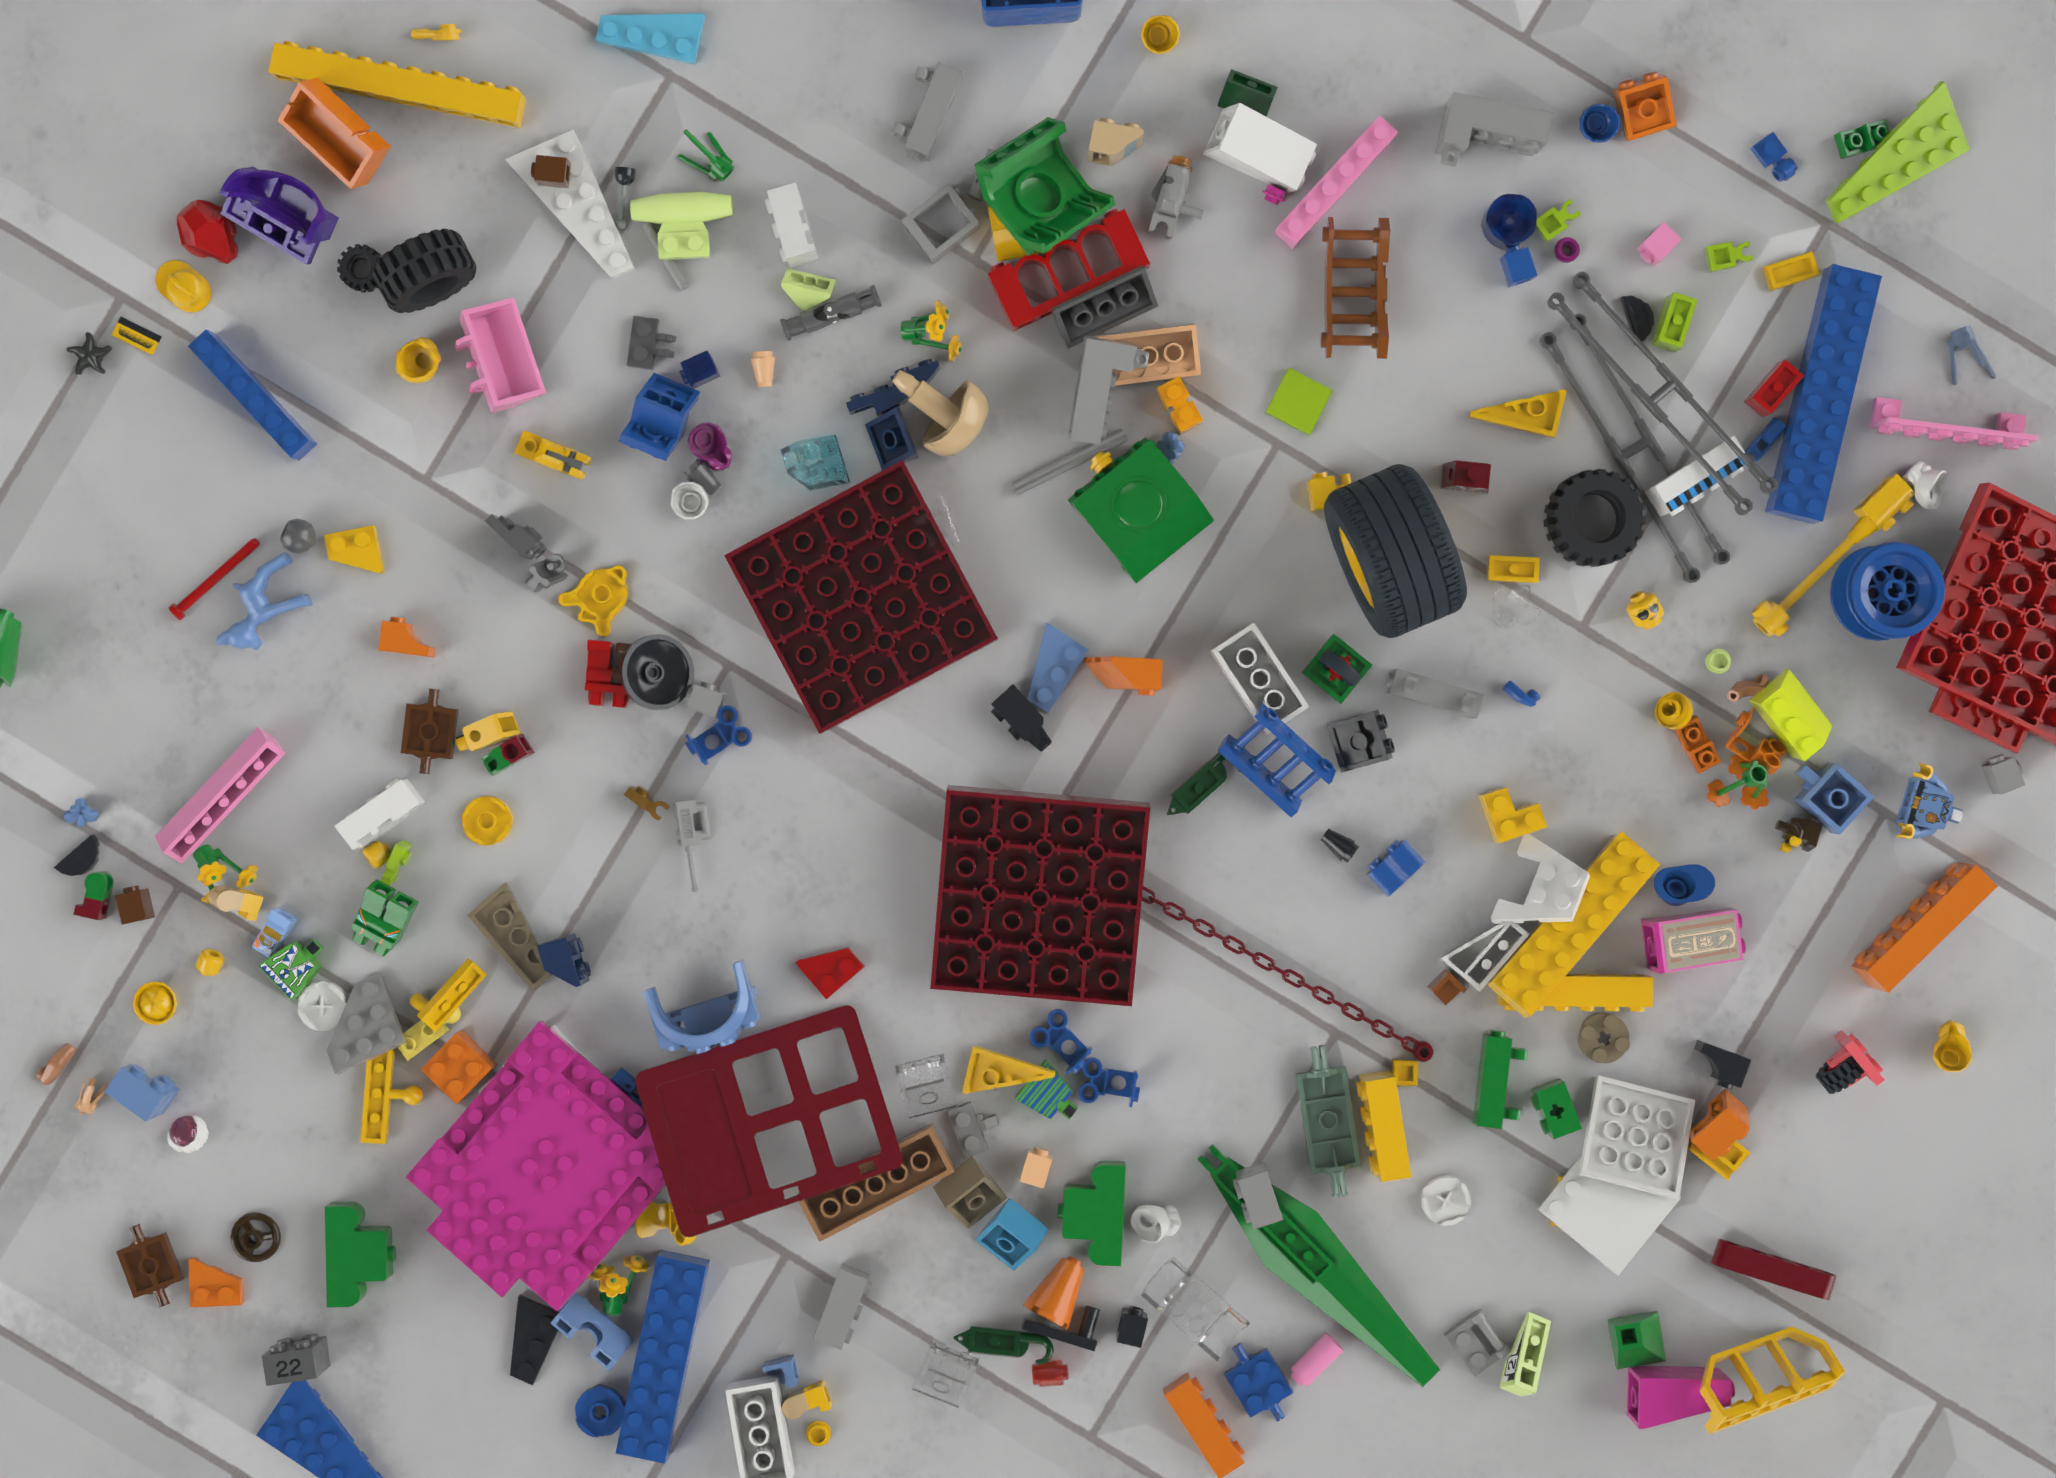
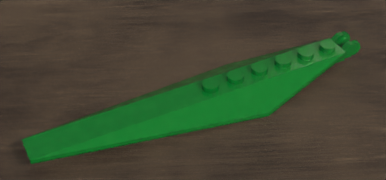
M1212 1144L1209 1147L1210 1152L1222 1163L1215 1169L1210 1164V1161L1202 1155L1198 1158V1161L1211 1173L1210 1176L1263 1265L1417 1384L1424 1387L1440 1371V1368L1319 1213L1272 1184L1283 1220L1254 1229L1252 1222L1246 1223L1241 1203L1245 1201L1244 1198L1238 1199L1233 1180L1237 1179L1235 1171L1245 1167L1229 1157L1226 1158Z

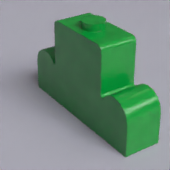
M1099 1161L1095 1163L1091 1169V1178L1094 1185L1065 1184L1063 1203H1058V1218H1062L1063 1238L1090 1240L1087 1246L1088 1257L1092 1263L1100 1266H1121L1126 1164L1124 1161Z
M331 1202L325 1206L327 1308L354 1306L367 1293L365 1282L385 1281L393 1274L396 1247L392 1246V1228L390 1226H360L365 1219V1209L357 1202Z

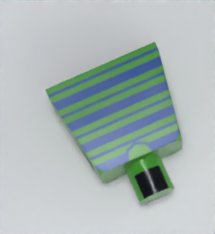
M1045 1059L1040 1066L1056 1071L1055 1077L1025 1083L1015 1095V1099L1049 1119L1059 1111L1069 1120L1078 1109L1068 1100L1069 1096L1073 1093V1089L1052 1064Z

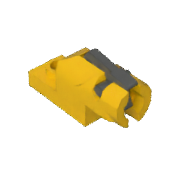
M523 430L514 452L526 459L583 480L587 474L581 471L583 464L588 466L591 464L590 456Z

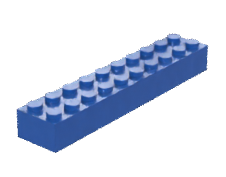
M1836 264L1823 269L1799 369L1804 377L1795 386L1786 423L1787 429L1784 431L1775 468L1774 478L1778 482V487L1769 494L1765 513L1811 524L1823 522L1882 279L1881 275Z

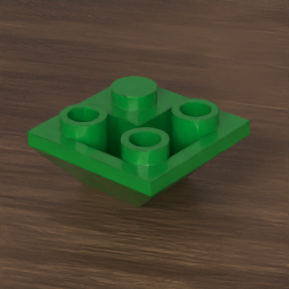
M1658 1311L1608 1319L1616 1369L1666 1361Z

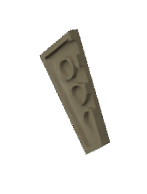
M505 882L467 916L529 988L534 991L552 974L544 970L537 949L539 944L508 883Z

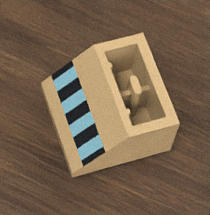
M1100 118L1099 121L1094 120L1087 162L1113 166L1141 146L1144 129L1139 128L1140 126L1134 123L1114 124V120Z

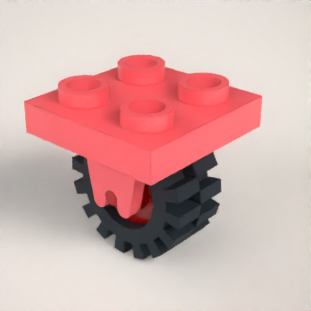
M1842 1030L1834 1036L1842 1048L1823 1064L1824 1067L1819 1068V1072L1815 1076L1829 1094L1841 1092L1843 1088L1846 1089L1865 1076L1876 1086L1885 1080L1880 1074L1883 1069L1868 1053L1864 1055L1867 1049L1852 1033L1848 1036Z

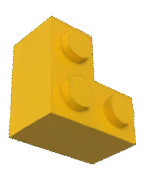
M1500 787L1478 795L1493 841L1496 843H1502L1547 827L1540 804L1533 802L1514 809L1507 787Z

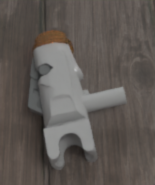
M1173 155L1172 160L1168 162V166L1151 194L1156 201V206L1148 229L1149 234H1153L1158 225H1165L1167 228L1166 238L1172 239L1179 213L1197 219L1202 218L1203 209L1186 205V201L1183 200L1185 193H1188L1189 173L1193 169L1191 167L1192 160Z

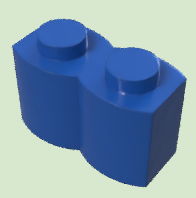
M1395 840L1386 848L1388 853L1382 859L1377 857L1368 865L1370 870L1366 875L1386 896L1392 895L1425 863L1424 859L1406 840H1401L1400 842Z

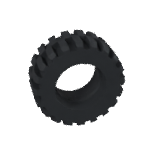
M436 229L428 233L418 234L414 238L411 237L402 244L394 246L391 251L383 254V257L378 259L373 267V278L388 307L398 313L420 311L426 307L434 306L442 300L445 301L451 295L457 294L463 287H466L476 274V263L461 235L452 229Z
M1606 469L1582 471L1561 482L1557 486L1558 488L1549 496L1550 502L1545 505L1544 513H1547V517L1543 520V523L1549 532L1546 534L1548 541L1552 540L1554 543L1553 549L1557 553L1561 552L1564 555L1563 559L1568 562L1574 561L1576 565L1583 567H1599L1621 560L1627 556L1626 554L1633 551L1637 546L1636 541L1642 538L1644 531L1641 528L1642 525L1646 524V516H1642V510L1646 508L1644 502L1640 503L1638 496L1641 495L1638 489L1633 490L1630 486L1632 484L1627 478L1621 479L1619 473L1614 471L1609 473L1606 472ZM1588 495H1599L1605 498L1613 507L1616 515V525L1613 533L1607 539L1600 542H1591L1584 539L1577 532L1573 523V510L1576 503Z

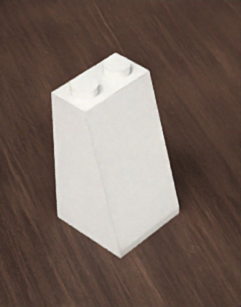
M1237 103L1222 110L1203 155L1289 193L1300 189L1306 179L1304 173L1307 166H1310L1315 159L1316 152L1314 151L1317 144L1251 108Z

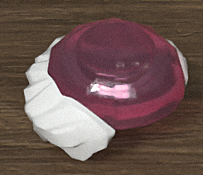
M195 1115L177 1118L167 1133L168 1144L178 1152L193 1153L198 1151L207 1142L209 1135L205 1121Z

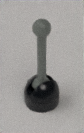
M615 167V179L621 185L619 220L616 222V226L619 229L626 227L624 220L626 187L634 181V168Z

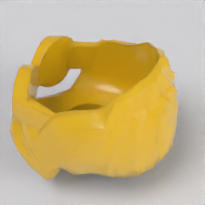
M419 337L408 342L396 352V372L404 380L411 383L430 381L436 375L441 361L437 346L426 337Z

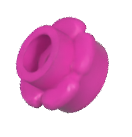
M1270 184L1267 185L1265 191L1262 190V193L1266 194L1265 200L1278 205L1279 201L1285 202L1283 199L1286 194L1285 191Z

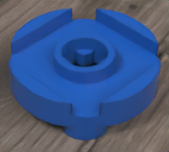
M603 1384L587 1389L582 1393L575 1405L578 1427L591 1437L614 1434L622 1424L626 1405L623 1397L612 1387ZM594 1407H605L607 1415L597 1417L595 1415L597 1410Z

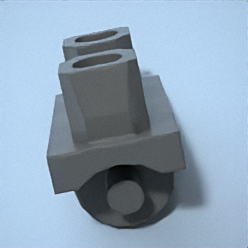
M555 553L547 556L543 561L532 564L528 569L532 575L525 583L536 593L543 587L549 588L551 585L564 581L568 576L564 572L567 565L566 560L560 554Z

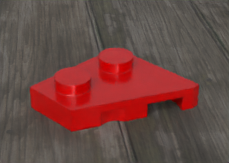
M849 947L799 959L795 962L825 999H828L865 967Z

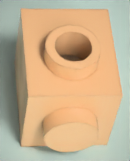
M1034 1147V1150L1028 1148L1020 1174V1182L1044 1189L1052 1163V1155L1048 1154V1150L1040 1147Z

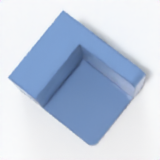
M794 1355L765 1361L762 1366V1370L767 1372V1376L778 1374L779 1383H786L787 1388L796 1386L800 1378Z

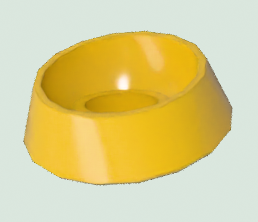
M156 981L145 983L139 987L133 999L134 1012L138 1018L151 1025L163 1024L171 1019L177 1005L176 995L172 989L166 984Z

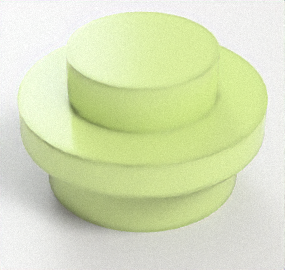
M1714 649L1707 654L1705 664L1710 672L1721 674L1730 668L1731 657L1723 649Z

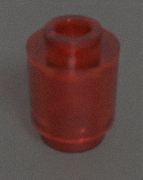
M1049 1360L1045 1364L1038 1365L1032 1364L1033 1385H1039L1040 1387L1064 1385V1380H1069L1068 1364L1063 1365L1062 1360Z

